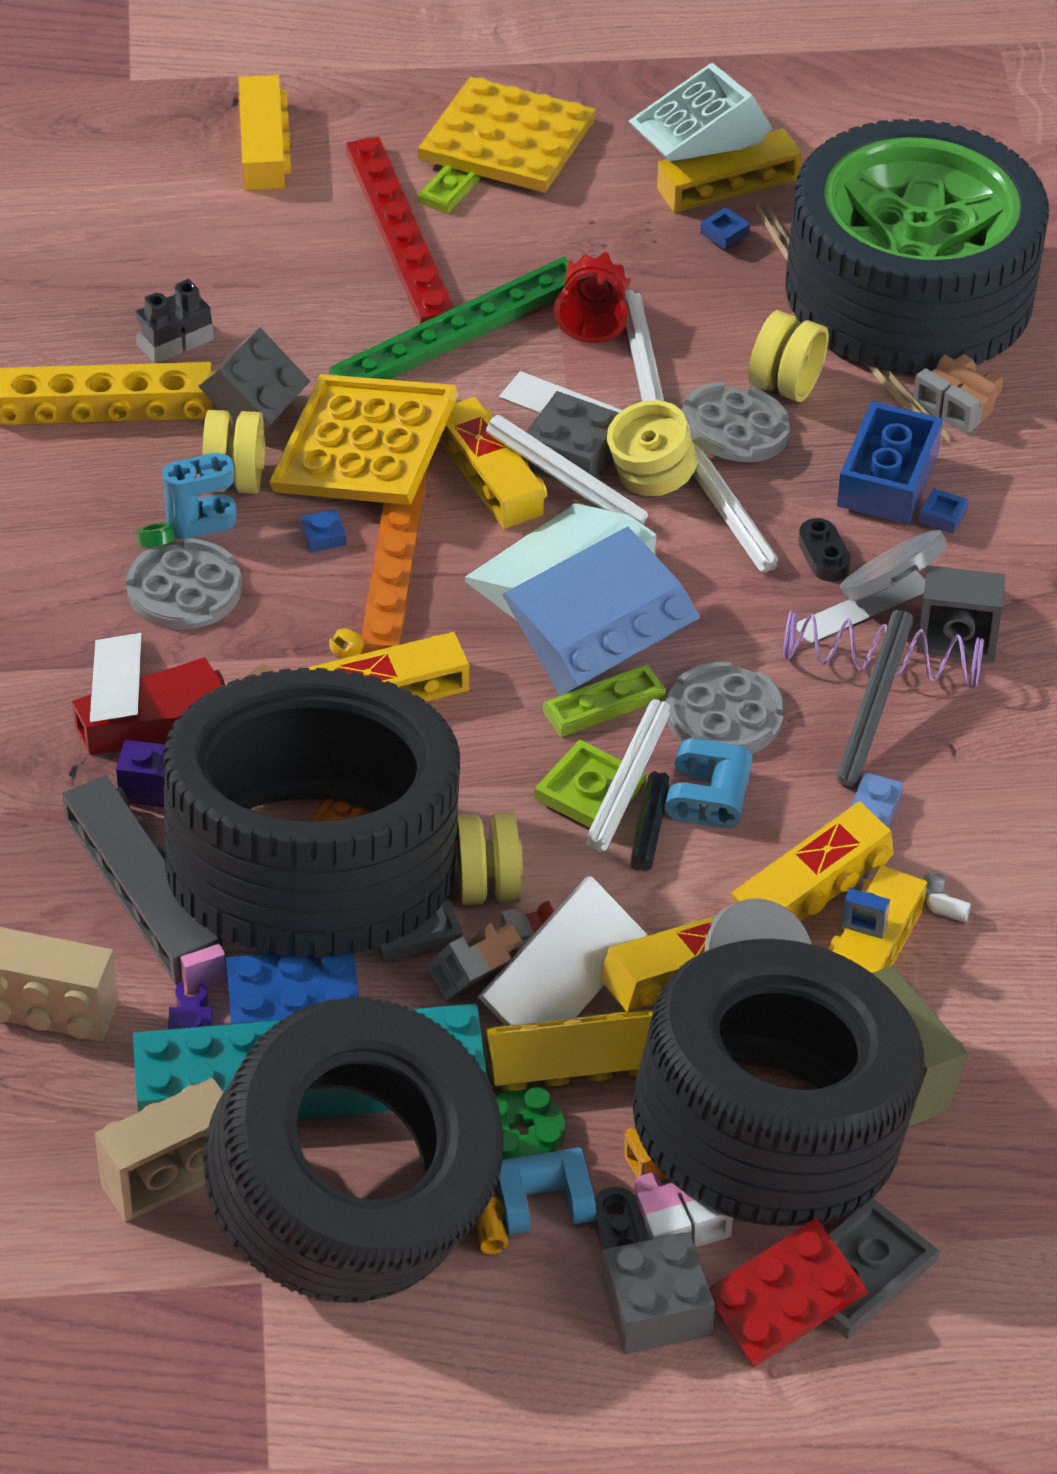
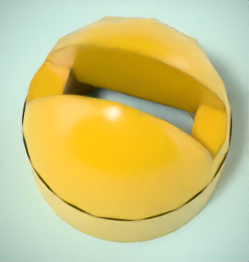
M347 628L338 629L335 631L334 637H331L329 640L331 652L339 659L361 654L364 647L362 636ZM347 642L348 646L344 649L343 646Z

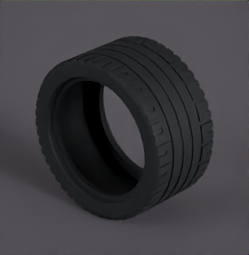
M289 668L279 669V672H261V675L258 676L253 674L245 676L243 680H233L228 682L227 686L221 685L213 689L212 693L208 692L201 696L199 701L193 702L188 707V710L186 709L175 721L167 736L164 748L165 872L173 896L176 897V901L189 916L195 918L197 923L204 928L208 927V930L215 935H222L225 940L232 943L239 942L240 946L249 949L254 947L260 952L269 953L271 951L275 952L276 955L282 956L295 954V957H307V955L326 957V955L333 954L334 957L345 955L347 952L355 954L363 952L366 948L371 950L381 947L383 943L389 944L396 941L399 936L404 937L410 934L412 929L422 926L425 920H429L436 913V910L440 909L444 900L448 897L454 882L460 750L453 730L439 712L436 713L437 710L429 703L425 704V700L418 695L413 696L411 691L403 687L398 688L396 684L389 681L383 682L380 678L374 676L366 677L362 673H346V670L339 669L328 671L327 668H316V670H309V668L291 670ZM329 798L334 799V801L343 800L350 804L362 805L374 812L343 820L310 822L275 818L249 809L284 800H326Z

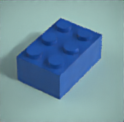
M871 401L840 473L837 507L910 524L940 450L943 418Z
M351 952L334 957L333 954L326 955V957H314V955L295 957V954L282 956L275 953L226 957L231 1024L282 1020L288 1015L316 1003L320 1004V1002L332 999L338 1000L350 997L356 999L359 997L355 958Z

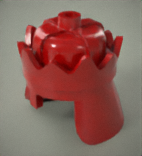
M603 252L598 258H592L588 254H584L577 263L571 260L568 262L564 277V289L557 297L553 309L555 321L566 335L580 342L596 344L612 340L624 330L628 321V311L624 298L631 279L625 277L623 265L613 264L607 252Z

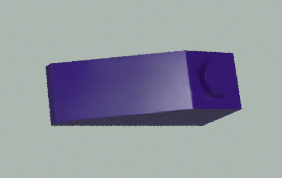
M131 740L124 741L116 767L118 788L121 787L129 803L164 807V744Z

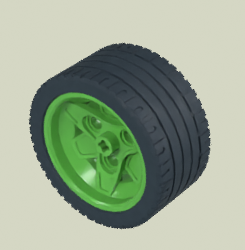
M893 119L890 122L882 120L876 124H873V122L866 123L862 127L856 126L850 128L848 132L838 133L836 137L826 140L824 144L822 143L815 149V152L813 151L808 156L797 176L785 276V290L790 307L800 323L808 320L828 328L829 349H835L836 353L848 356L850 360L858 363L860 361L864 362V365L873 368L875 365L882 370L890 371L892 369L899 373L909 371L912 374H918L925 368L932 372L937 368L940 359L944 355L956 359L964 354L973 359L976 365L983 363L984 360L988 361L1014 344L1022 335L1024 329H1026L1031 318L1049 218V201L1046 190L1033 168L1029 167V164L1023 158H1019L1015 151L1012 149L1008 150L1006 145L1001 142H995V139L988 135L983 136L981 132L973 129L971 131L966 130V127L952 126L951 123L946 122L935 123V120L926 119L925 121H919V119H909V121Z

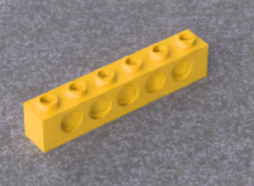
M211 362L0 368V425L205 419L207 411L213 410V402L198 386L212 372Z

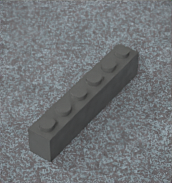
M104 775L63 792L65 820L174 984L182 982L180 957L220 944V946H223L221 935L217 936L210 932L208 927L204 928L197 923L195 918L189 916L176 901V897L173 896L166 878L165 853L158 841L152 842L148 837L147 828L142 817L139 814L133 815L129 809L127 796L121 787L115 788L108 776Z

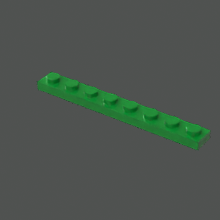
M563 256L329 367V375L390 380L553 302L564 289V277L569 260Z

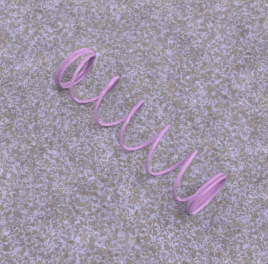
M791 610L788 615L784 637L783 659L790 660L795 654L812 617L816 655L821 665H826L832 658L844 628L848 623L853 662L858 671H860L868 664L881 632L884 628L886 631L888 626L883 624L879 628L863 665L859 667L856 658L853 625L849 618L846 619L840 628L830 654L823 662L820 656L815 616L812 613L807 616L794 646L798 613ZM922 629L914 636L904 662L895 674V676H898L904 670L921 633L928 677L932 682L937 680L958 638L965 683L968 687L974 686L976 688L980 673L984 639L979 637L976 639L970 683L966 671L963 640L959 634L952 639L937 674L932 678L927 639Z

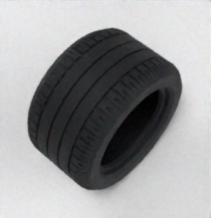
M751 939L712 948L698 954L680 966L666 982L656 1000L633 1090V1117L637 1134L647 1155L668 1180L689 1197L718 1213L749 1223L782 1227L803 1226L815 1218L822 1223L843 1217L869 1202L888 1181L895 1168L924 1077V1050L921 1036L906 1007L878 977L851 959L836 952L804 942L784 939ZM736 1062H762L784 1067L810 1078L823 1088L797 1090L773 1085L749 1074Z
M354 997L340 998L338 1000L332 999L300 1009L280 1020L263 1034L248 1052L220 1097L211 1116L204 1145V1177L208 1197L211 1198L210 1204L214 1215H217L216 1219L221 1225L222 1231L226 1232L227 1239L231 1241L233 1247L236 1246L237 1252L243 1256L244 1260H248L250 1265L255 1267L259 1273H264V1277L270 1278L275 1284L278 1282L281 1284V1287L288 1288L291 1292L297 1291L299 1295H305L308 1298L315 1297L316 1300L327 1302L333 1300L337 1303H349L350 1301L356 1303L385 1298L410 1288L432 1273L479 1220L493 1196L499 1180V1173L501 1172L504 1148L501 1112L499 1111V1104L496 1102V1095L493 1093L492 1085H489V1079L485 1077L484 1070L480 1069L479 1062L474 1060L473 1054H469V1049L466 1046L463 1047L460 1040L457 1041L455 1039L456 1036L454 1034H449L448 1029L440 1027V1023H434L433 1019L430 1017L426 1018L425 1014H418L416 1010H409L407 1006L401 1007L398 1003L391 1004L390 1001L383 1002L381 999L373 1000L372 998L364 999L363 997L356 999ZM320 1088H343L363 1093L384 1104L400 1118L411 1133L420 1154L423 1179L408 1191L386 1199L357 1198L331 1187L310 1167L299 1144L297 1113L304 1093Z

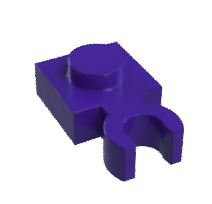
M200 983V992L193 997L184 994L183 984L176 986L177 1007H169L168 1030L212 1026V1007H206L208 1005V990L205 983Z

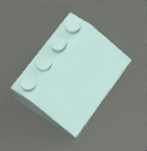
M714 63L704 67L629 120L631 126L669 161L741 150L748 146H755L765 139L766 133L773 129L753 95Z
M575 503L467 575L465 582L516 620L502 595L503 593L627 526L655 555L656 534L628 514Z

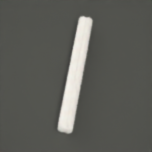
M629 290L624 298L628 311L626 329L642 401H664L642 297L639 293H633L632 290Z
M496 415L491 419L486 428L487 434L599 508L628 514L641 524H645L648 518V513L502 416Z
M693 442L698 457L696 470L693 473L694 477L759 571L762 573H767L770 570L774 571L778 567L777 555L703 449Z
M654 699L649 703L586 836V845L589 849L603 852L608 848L669 718L670 705L666 701L661 702L658 699Z

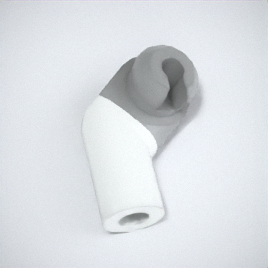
M935 871L926 873L924 875V880L927 881L925 903L929 910L935 914L966 923L971 903L948 896L947 891L944 889L946 877L943 874Z

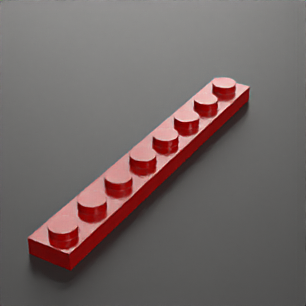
M380 137L362 138L346 142L347 156L419 325L453 309L454 306Z

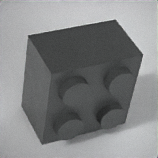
M260 327L239 343L198 387L220 410L229 411L235 426L237 418L242 411L262 412L265 429L311 381Z
M556 391L526 433L599 480L613 460L607 442L608 427L619 412ZM527 460L529 469L532 472L558 481Z
M927 565L920 629L926 635L928 654L945 656L952 639L959 634L963 640L966 659H973L976 639L979 637L984 639L982 660L995 661L1003 605L1005 574ZM920 633L917 653L924 654L923 637ZM958 638L951 649L949 657L961 658Z
M690 1232L602 1250L601 1282L625 1354L712 1336L715 1304Z

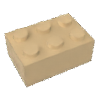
M0 927V1023L8 1022L28 1026L38 1031L48 1030L71 1035L78 1039H92L103 1042L119 1003L113 949Z
M213 1077L202 1083L190 1085L182 1092L159 1103H152L142 1111L121 1121L112 1122L102 1130L94 1133L101 1187L125 1223L205 1185L203 1159L205 1138L213 1111L223 1094Z

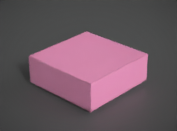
M220 944L180 957L182 984L187 994L200 990V983H205L207 987L227 981L225 954Z

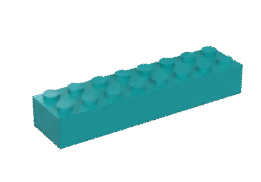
M477 1004L414 1009L418 1014L423 1013L426 1018H432L434 1023H440V1027L448 1029L449 1034H454L456 1036L455 1039L457 1041L460 1040L462 1046H466L469 1049V1054H473L474 1060L479 1062V1067L484 1070L486 1077ZM280 1020L134 1032L133 1045L138 1112L152 1103H159L182 1092L190 1085L202 1083L212 1077L222 1092H224L254 1044ZM320 1088L304 1093L299 1104L297 1120L391 1112V1110L376 1099L357 1091L343 1088Z

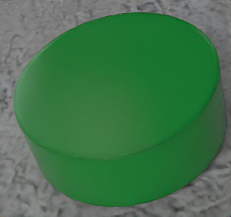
M167 522L145 525L138 528L135 532L139 547L160 546L175 540L173 525Z

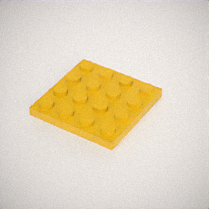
M469 77L419 145L417 159L441 166L448 165L453 169L468 173L473 172L475 175L546 193L595 121L596 109L583 106L578 102H568L552 98L546 94H536L521 90L515 86H505L490 82L484 78Z
M320 374L269 482L273 492L411 505L459 396L456 385Z

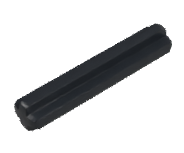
M653 771L648 775L631 853L630 865L635 870L648 871L653 865L669 789L670 777L665 772L658 773Z

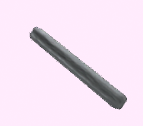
M902 610L892 612L837 773V782L843 786L854 788L859 783L913 623V616L909 612Z

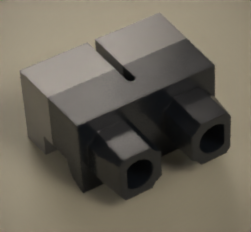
M189 279L177 283L175 295L166 298L162 293L157 292L146 296L144 308L135 311L138 322L141 325V331L136 333V343L153 363H160L183 353V348L185 351H188L214 340L210 306L201 298L199 289Z

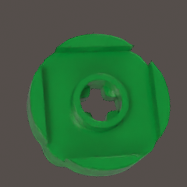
M536 1087L529 1090L507 1091L496 1096L503 1124V1159L553 1152L560 1147V1144L562 1147L565 1140L564 1115L560 1107L550 1099V1095L546 1090ZM518 1124L529 1126L528 1134L520 1135L518 1130L510 1129Z

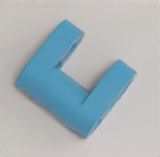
M211 453L174 461L163 468L162 478L166 522L173 525L175 538L188 539L231 529L235 525L237 514L236 502L233 498L223 494L198 498L200 494L223 490L232 485L234 481L233 461L229 456L222 453Z
M702 739L683 740L679 744L674 762L676 769L685 776L712 781L710 786L691 783L673 784L668 790L664 807L668 816L681 822L719 828L736 826L741 819L753 761L750 751L736 744Z
M580 1147L502 1160L496 1192L498 1199L502 1201L504 1209L502 1217L508 1236L531 1232L526 1196L563 1190L572 1224L595 1222V1200L583 1152Z

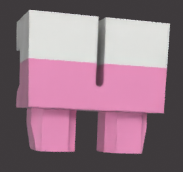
M652 1172L638 1176L635 1179L637 1205L648 1240L690 1232L694 1247H699L731 1237L733 1218L702 1205L685 1194L673 1183L662 1186L658 1175Z

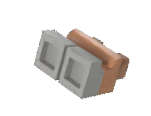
M964 354L956 359L944 355L940 359L937 368L932 372L925 368L916 375L913 398L925 410L937 417L942 415L945 422L968 435L993 413L995 398L1002 392L1003 377L994 371L987 372L984 376L976 373L974 360Z
M490 922L468 943L464 937L449 943L426 967L447 1002L490 979L511 960L510 953L519 949L523 945V941L511 922L497 930L493 928Z

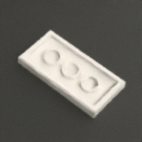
M592 876L585 877L482 991L478 998L505 1026L576 1018L605 985L599 977L608 948L648 935Z

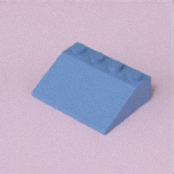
M628 526L502 594L559 696L574 690L701 618L679 580Z

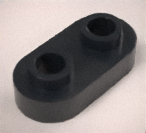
M813 518L802 523L799 529L798 543L813 574L821 580L831 582L845 578L849 573L850 554L835 525L822 518Z
M609 1187L596 1195L594 1199L596 1207L595 1226L602 1250L648 1240L637 1205V1199L633 1193L622 1187ZM618 1213L621 1216L611 1217L610 1214Z

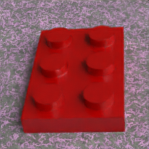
M817 1218L709 1287L715 1304L714 1310L753 1368L868 1294L862 1281Z

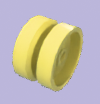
M779 310L771 313L763 324L752 351L748 373L750 385L769 392L778 387L781 396L801 403L810 394L820 375L828 348V328L808 320L799 325L796 316Z
M661 400L636 403L628 406L616 415L608 427L607 442L621 484L630 492L645 497L662 496L679 489L689 481L695 472L698 457L691 439L690 429L683 411L674 404Z
M208 410L204 424L202 455L222 453L232 459L234 485L238 493L259 494L265 462L262 412L242 411L237 418L234 434L233 420L229 411ZM228 488L214 492H226Z
M515 812L492 814L489 821V839L484 837L483 822L477 814L458 815L456 849L462 906L480 905L485 902L487 898V878H492L494 897L499 903L520 902L523 858Z

